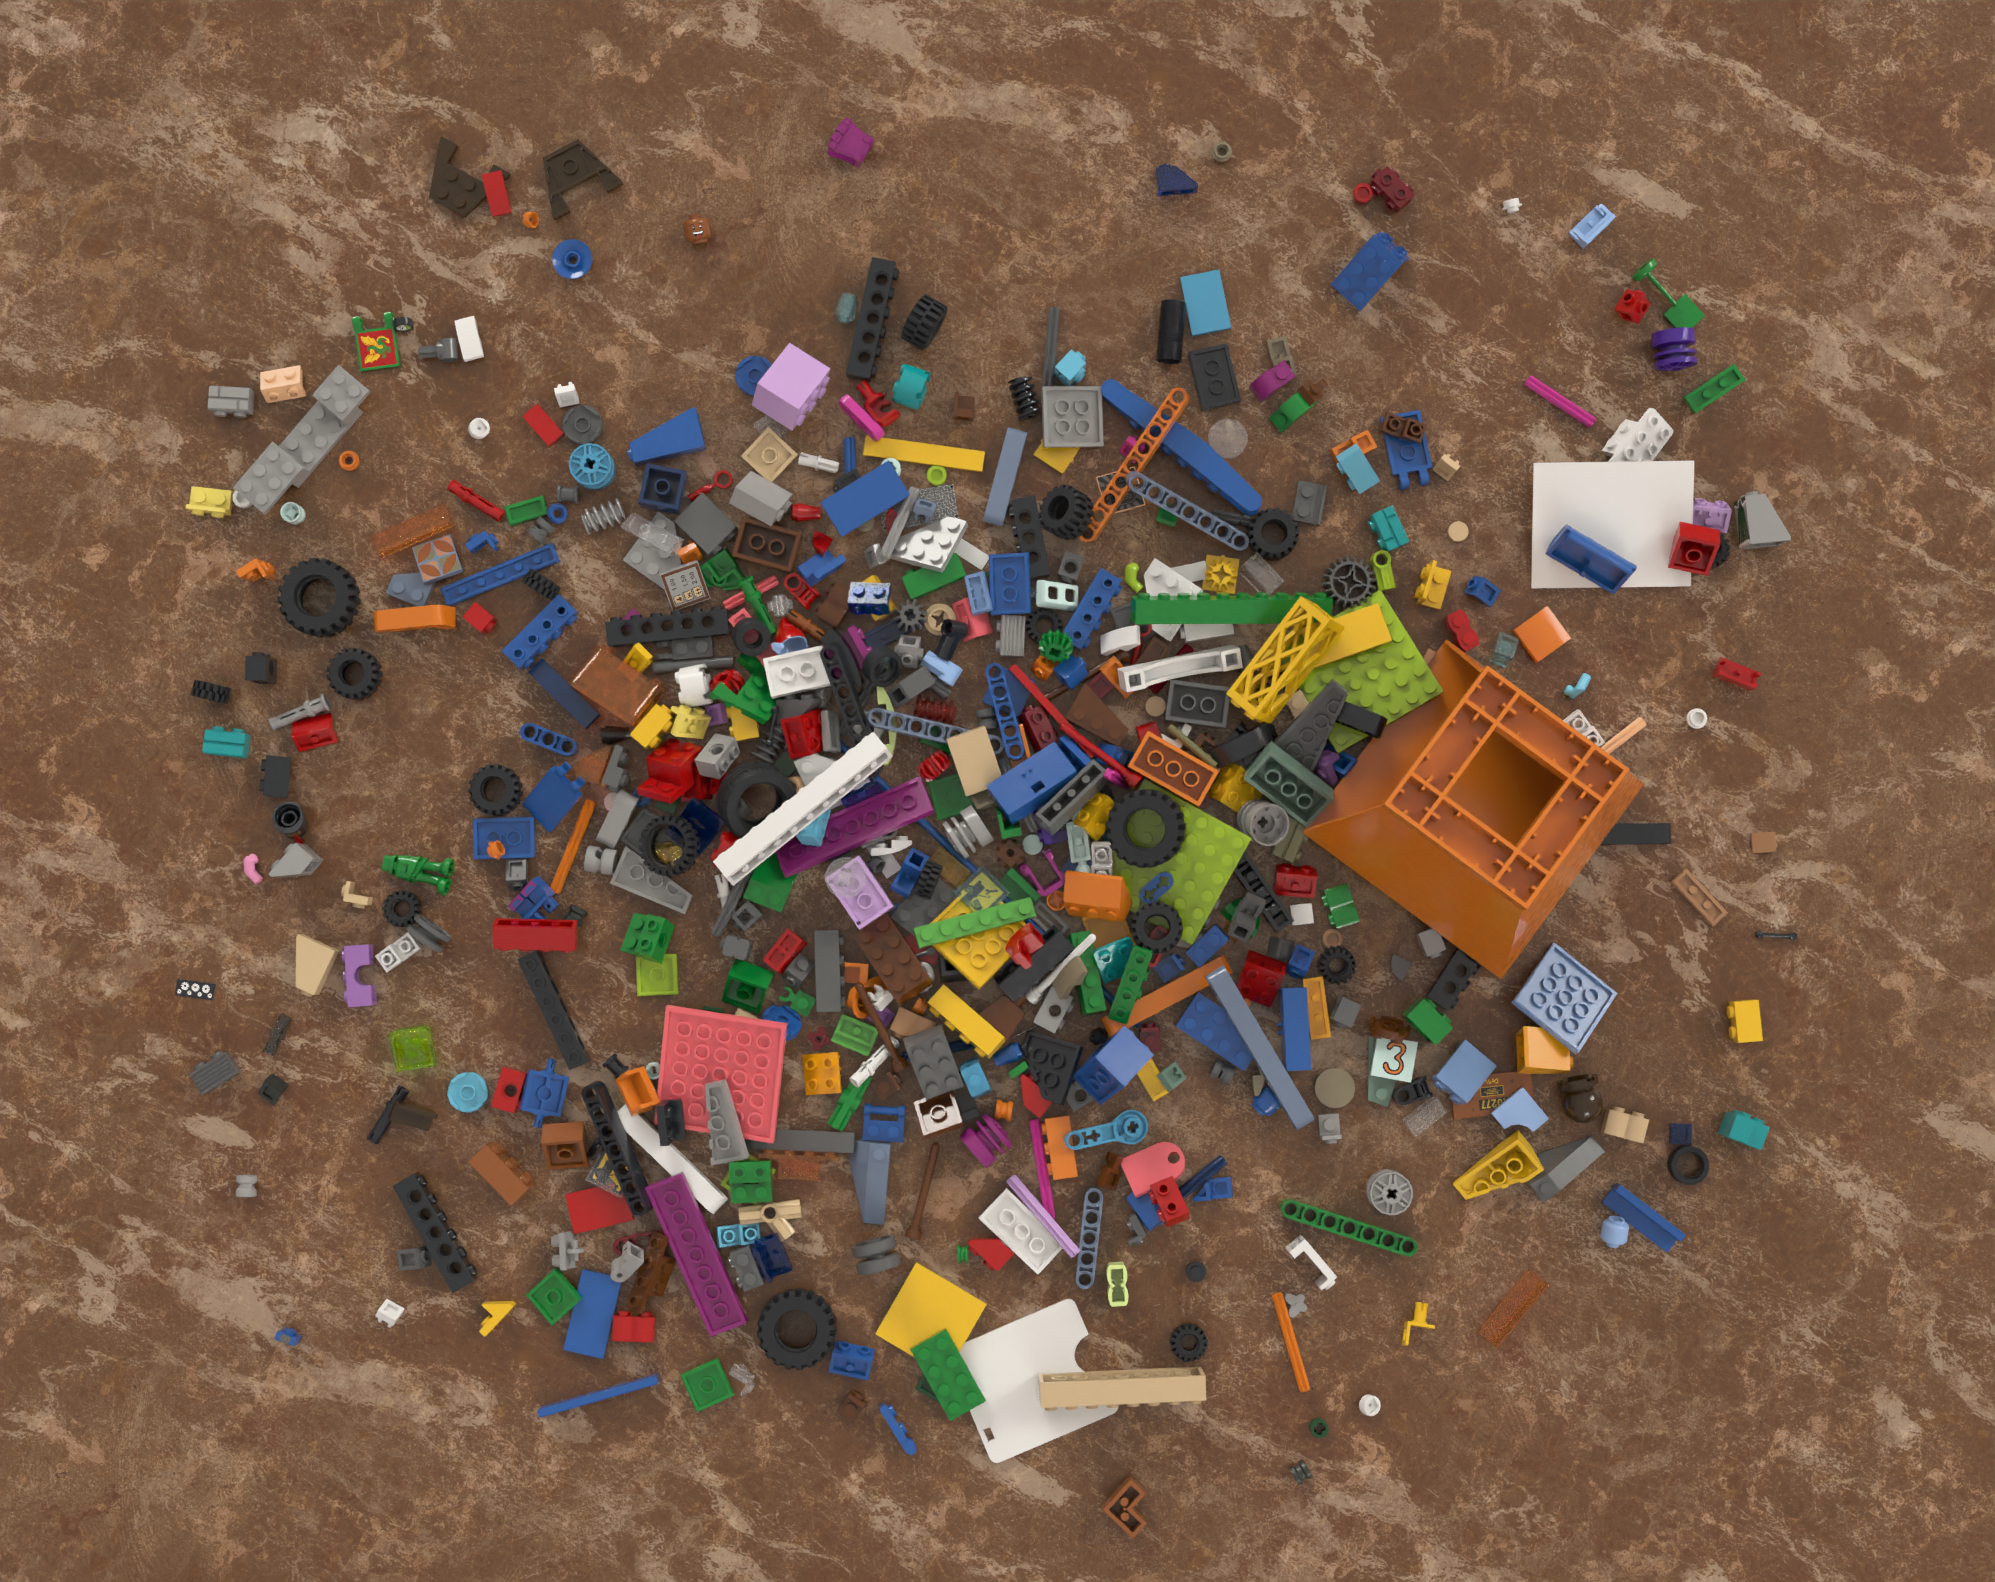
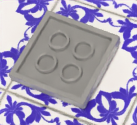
M1101 386L1041 387L1043 448H1096L1104 446Z

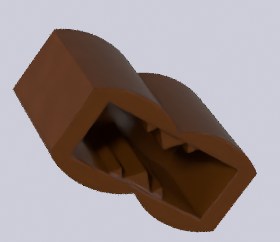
M837 581L835 585L831 584L826 592L828 595L824 602L821 600L815 611L817 612V618L838 630L859 595Z

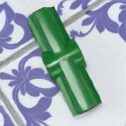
M869 1076L859 1088L855 1087L851 1082L837 1101L836 1104L838 1105L827 1124L841 1132L845 1129L851 1115L855 1113L861 1103L862 1096L872 1077Z

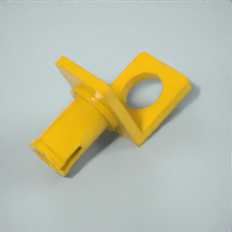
M1415 1302L1414 1320L1404 1322L1402 1346H1408L1410 1326L1435 1329V1325H1429L1426 1322L1427 1303Z

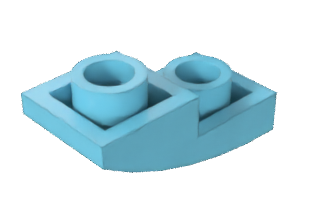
M759 1223L732 1224L716 1227L717 1246L719 1248L761 1242Z

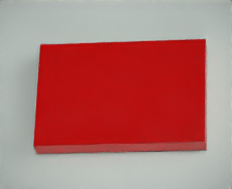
M614 1183L605 1184L613 1189L615 1187ZM596 1186L565 1194L574 1234L634 1220V1215L631 1213L623 1193L618 1195L602 1186Z

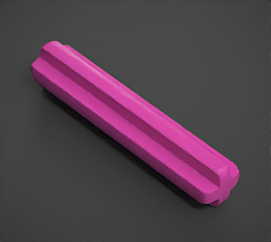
M1110 768L1106 769V773L1103 774L1104 778L1125 790L1129 789L1128 782L1124 776Z

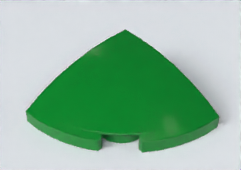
M727 547L700 566L706 586L711 588L717 586L723 587V590L738 589L740 586H737L736 583L745 578Z

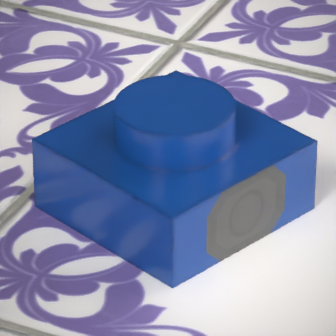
M285 1327V1329L277 1331L274 1340L295 1346L300 1342L302 1335L297 1334L295 1329Z

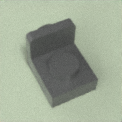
M527 858L506 859V883L510 890L522 891L529 883Z
M1134 1212L1128 1215L1130 1221L1126 1223L1132 1233L1136 1232V1235L1128 1238L1127 1243L1128 1245L1133 1244L1136 1246L1145 1241L1144 1237L1147 1234Z
M426 1245L397 1250L399 1271L420 1269L431 1265V1254Z

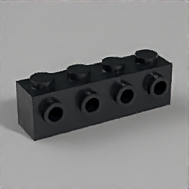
M1055 924L1042 935L1044 946L1031 954V967L1025 970L1021 965H1017L1013 961L994 978L997 985L1013 1002L1022 998L1031 986L1038 984L1047 972L1052 971L1057 963L1066 958L1075 948Z

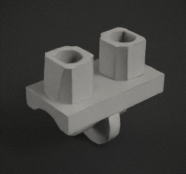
M566 1231L552 1236V1247H559V1254H555L552 1257V1266L560 1267V1270L576 1268L575 1261H579L578 1253H583L584 1247H578V1240L574 1239V1232Z

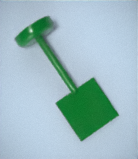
M1654 258L1649 259L1631 278L1634 281H1640L1647 276L1672 304L1663 314L1675 328H1693L1705 315L1686 294L1678 301H1675L1650 273L1656 267L1657 262Z

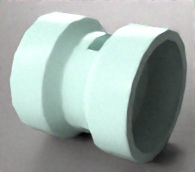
M294 502L285 503L280 510L281 517L293 525H298L305 519L306 513L304 509Z

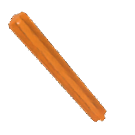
M590 799L585 800L550 886L555 894L559 895L561 893L595 809L596 802Z
M1277 1292L1272 1294L1276 1313L1299 1391L1306 1392L1310 1390L1305 1368L1283 1293Z

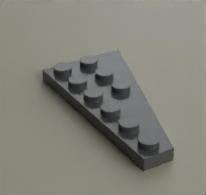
M1332 679L1273 743L1312 772L1333 729L1337 716L1340 714L1345 703L1348 690Z

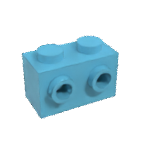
M1071 349L1055 366L1054 376L1065 386H1072L1075 382L1078 384L1085 377V357L1080 352H1074Z
M1357 443L1336 456L1339 461L1336 465L1342 475L1344 473L1348 475L1349 479L1346 481L1352 491L1357 489L1358 493L1361 494L1380 482Z
M830 808L795 835L801 844L821 847L830 817Z

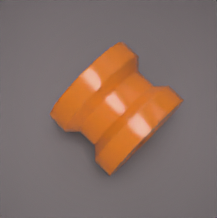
M997 1099L995 1120L1004 1118L1006 1121H1011L1013 1101L1002 1102V1100Z

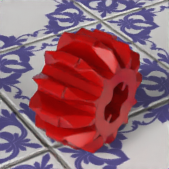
M726 669L722 673L719 672L709 682L711 692L720 681L735 694L744 685L741 674L734 669L729 671Z
M937 750L917 766V771L922 779L930 782L950 767L951 761L946 753L942 750Z

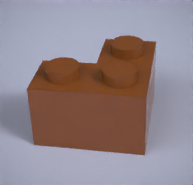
M1129 1475L1102 1504V1509L1127 1534L1134 1538L1147 1524L1146 1518L1134 1507L1146 1492Z

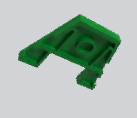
M741 653L736 661L751 673V676L737 694L733 693L720 681L709 697L713 700L719 699L723 701L724 705L729 708L733 706L741 710V714L764 725L773 714L772 707L776 706V700L783 698V696L771 698L765 668L756 656H747Z

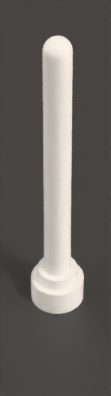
M1090 934L1038 986L1030 987L1025 994L1028 1001L1032 1004H1037L1042 999L1043 991L1055 980L1060 971L1073 958L1080 956L1096 940V936Z

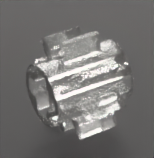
M786 594L771 596L772 601L767 603L768 612L774 613V617L789 615V610L793 609L792 599L788 600Z

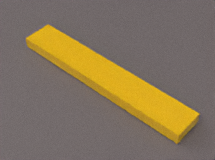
M866 435L863 456L881 459L894 458L902 462L932 466L939 465L946 468L982 472L985 451L883 437L875 442Z

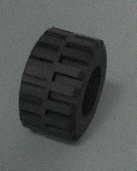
M927 294L922 296L913 307L903 326L901 339L922 351L926 349L935 338L946 317L947 306Z
M1064 484L1060 485V487H1054L1052 492L1049 491L1047 497L1043 498V504L1039 508L1041 510L1039 518H1041L1040 523L1043 525V528L1064 540H1074L1077 536L1083 535V531H1087V526L1092 522L1091 516H1094V511H1092L1094 506L1091 503L1090 497L1076 488Z
M1276 507L1275 509L1267 508L1265 511L1262 510L1255 515L1249 525L1247 534L1250 549L1255 551L1256 556L1260 555L1264 560L1270 559V561H1275L1276 559H1283L1291 553L1299 539L1298 523L1294 521L1295 517L1292 514L1289 515L1287 514L1288 511H1281L1280 508ZM1266 524H1277L1283 529L1285 537L1281 544L1270 545L1264 541L1261 531Z
M359 648L342 649V653L334 654L336 658L334 660L330 659L329 663H331V666L327 667L326 670L329 672V675H326L327 680L331 682L329 685L334 689V692L351 700H363L364 697L369 698L372 696V692L378 690L376 686L381 685L382 681L379 678L383 677V673L380 672L381 665L377 663L378 660L372 654ZM353 663H361L364 668V677L360 683L351 686L345 679L346 669Z
M489 764L484 768H479L477 773L474 772L472 775L474 777L473 780L469 781L471 786L468 789V793L471 794L469 798L474 803L475 808L489 815L501 816L502 814H508L510 810H514L516 804L520 803L521 800L519 798L520 795L523 796V791H521L523 785L519 781V776L512 769L499 764ZM494 778L502 779L506 785V793L498 802L488 800L485 794L486 785Z
M1155 901L1143 905L1142 908L1137 910L1131 924L1134 942L1139 947L1151 950L1153 954L1157 955L1167 953L1169 950L1171 951L1180 941L1183 931L1182 919L1178 911L1173 909V906L1165 904V902L1159 903ZM1153 916L1163 917L1169 924V932L1161 940H1153L1145 932V923Z

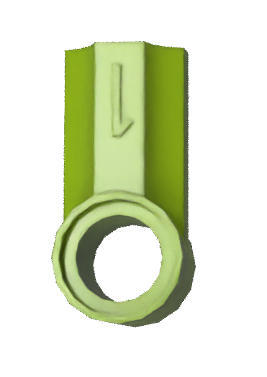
M1384 550L1373 553L1370 557V565L1373 567L1374 576L1377 580V590L1381 591L1396 588L1390 563L1391 556ZM1377 555L1384 557V565L1377 564Z

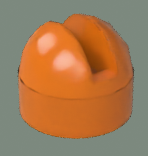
M529 211L522 215V224L525 227L535 228L538 226L539 217L536 212Z

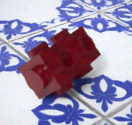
M1388 166L1383 170L1379 168L1371 176L1373 180L1370 186L1373 193L1378 197L1381 196L1386 201L1385 205L1391 211H1395L1398 214L1412 201L1414 197L1413 189L1409 184H1404L1399 179L1400 176L1394 169H1390Z
M1034 704L1022 709L1024 713L1018 717L1035 752L1044 749L1053 742H1059L1057 731L1051 726L1048 720L1049 714L1042 705L1035 708Z

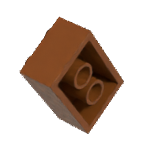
M493 1141L486 1144L468 1162L512 1206L518 1203L536 1184L533 1182L534 1178L527 1171L523 1172L519 1168V1162L514 1157L509 1158L505 1153L506 1149L499 1142L495 1143Z

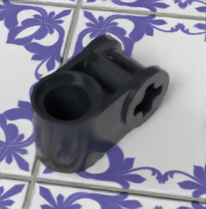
M1421 1076L1411 1080V1083L1408 1082L1394 1088L1391 1095L1392 1100L1396 1104L1408 1105L1433 1096L1426 1083L1427 1077ZM1401 1090H1404L1407 1094L1404 1101L1398 1099V1093Z

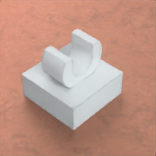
M569 382L568 386L562 387L561 384H558V388H554L560 408L579 404V397L572 382Z
M875 985L874 988L877 992L875 994L868 992L867 994L875 1009L882 1011L894 998L889 991Z
M386 1299L375 1316L378 1317V1322L383 1320L389 1323L387 1327L390 1328L397 1322L405 1308Z

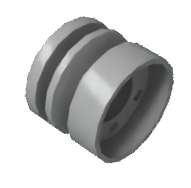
M1262 799L1249 800L1242 805L1236 819L1237 828L1240 832L1251 837V841L1264 846H1272L1281 842L1287 835L1290 825L1289 817L1283 808Z
M971 805L960 812L963 819L962 822L959 823L956 818H951L955 824L953 828L949 826L947 821L942 823L947 838L955 850L965 859L969 857L965 850L966 847L969 846L973 853L976 852L973 844L975 841L984 847L994 840Z
M1390 1169L1379 1170L1372 1174L1367 1181L1365 1188L1366 1197L1369 1203L1381 1213L1398 1215L1406 1211L1410 1206L1413 1198L1412 1186L1409 1180L1397 1171ZM1388 1189L1394 1190L1393 1197L1387 1196Z

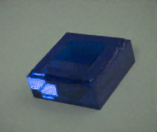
M1670 1123L1669 1143L1691 1145L1692 1124Z

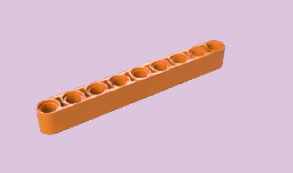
M1174 388L1170 391L1092 509L1094 516H1091L1092 522L1087 526L1092 529L1093 535L1090 539H1086L1083 531V535L1079 537L1082 541L1092 543L1098 539L1130 491L1127 484L1124 488H1119L1118 480L1122 477L1126 478L1127 474L1132 472L1129 469V463L1133 460L1138 462L1136 471L1142 473L1188 404L1189 395L1184 389ZM1178 392H1182L1184 395V399L1180 403H1176L1174 400V396ZM1170 409L1173 413L1172 418L1164 420L1163 412ZM1159 426L1161 434L1158 437H1153L1151 434L1152 429ZM1147 443L1150 450L1147 454H1142L1140 447L1142 444ZM1135 477L1132 480V486L1134 485L1138 477ZM1110 494H1113L1116 498L1113 505H1108L1106 502V498ZM1098 511L1104 513V519L1101 522H1097L1095 519Z

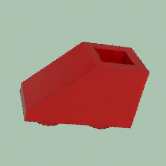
M1022 1073L1020 1078L1024 1106L1041 1118L1052 1102L1042 1098L1041 1090L1038 1084H1036L1033 1075Z
M999 1237L970 1238L968 1240L970 1245L968 1249L975 1256L980 1255L984 1259V1265L991 1271L995 1269L998 1272L1014 1255V1251Z

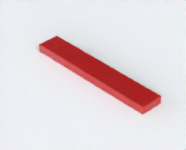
M1013 664L1008 669L1059 726L1062 723H1066L1076 731L1016 664ZM1076 742L1077 746L1084 753H1086L1090 757V759L1093 756H1095L1081 744Z

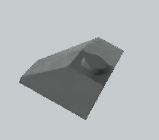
M1591 1135L1541 1153H1536L1544 1170L1527 1181L1526 1184L1537 1199L1544 1203L1570 1183L1601 1156L1604 1151Z

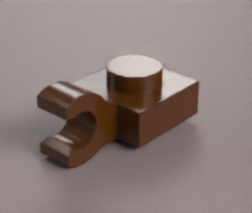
M1324 379L1320 380L1317 384L1309 381L1297 391L1310 406L1323 397L1321 390L1327 387L1328 384Z
M1111 1152L1107 1153V1166L1102 1167L1097 1182L1098 1186L1116 1191L1122 1171L1118 1170L1123 1160L1122 1156Z

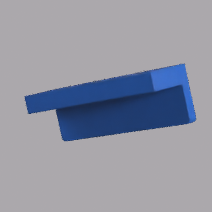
M1618 1183L1614 1184L1602 1200L1605 1206L1618 1216L1624 1218L1626 1222L1666 1252L1670 1250L1677 1240L1682 1241L1686 1236Z

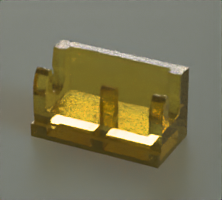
M940 846L929 859V861L943 866L940 875L957 888L961 886L971 873L969 869Z

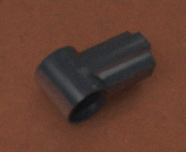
M946 619L941 626L942 637L935 654L945 660H951L959 640L967 636L968 626L962 621Z

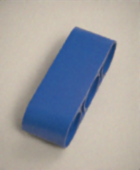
M525 723L520 728V735L524 740L564 756L572 757L579 750L578 743L575 740L533 723ZM530 727L535 729V735L532 738H528L526 735V731ZM548 735H553L554 742L551 745H546L545 738ZM567 742H571L573 749L566 753L564 745Z

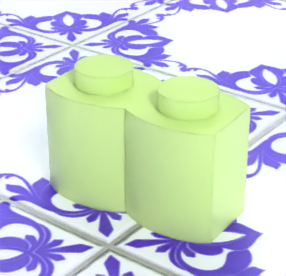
M1123 1261L1108 1262L1106 1276L1109 1282L1107 1289L1109 1303L1112 1307L1126 1306L1129 1298L1125 1285L1127 1282L1126 1267Z

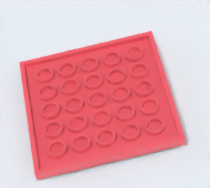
M667 1005L657 1090L660 1102L667 1099H682L685 1129L710 1133V1129H708L709 1111H707L705 1085L709 1082L726 1079L744 1139L774 1143L787 1023ZM655 1110L654 1124L658 1125L657 1112Z

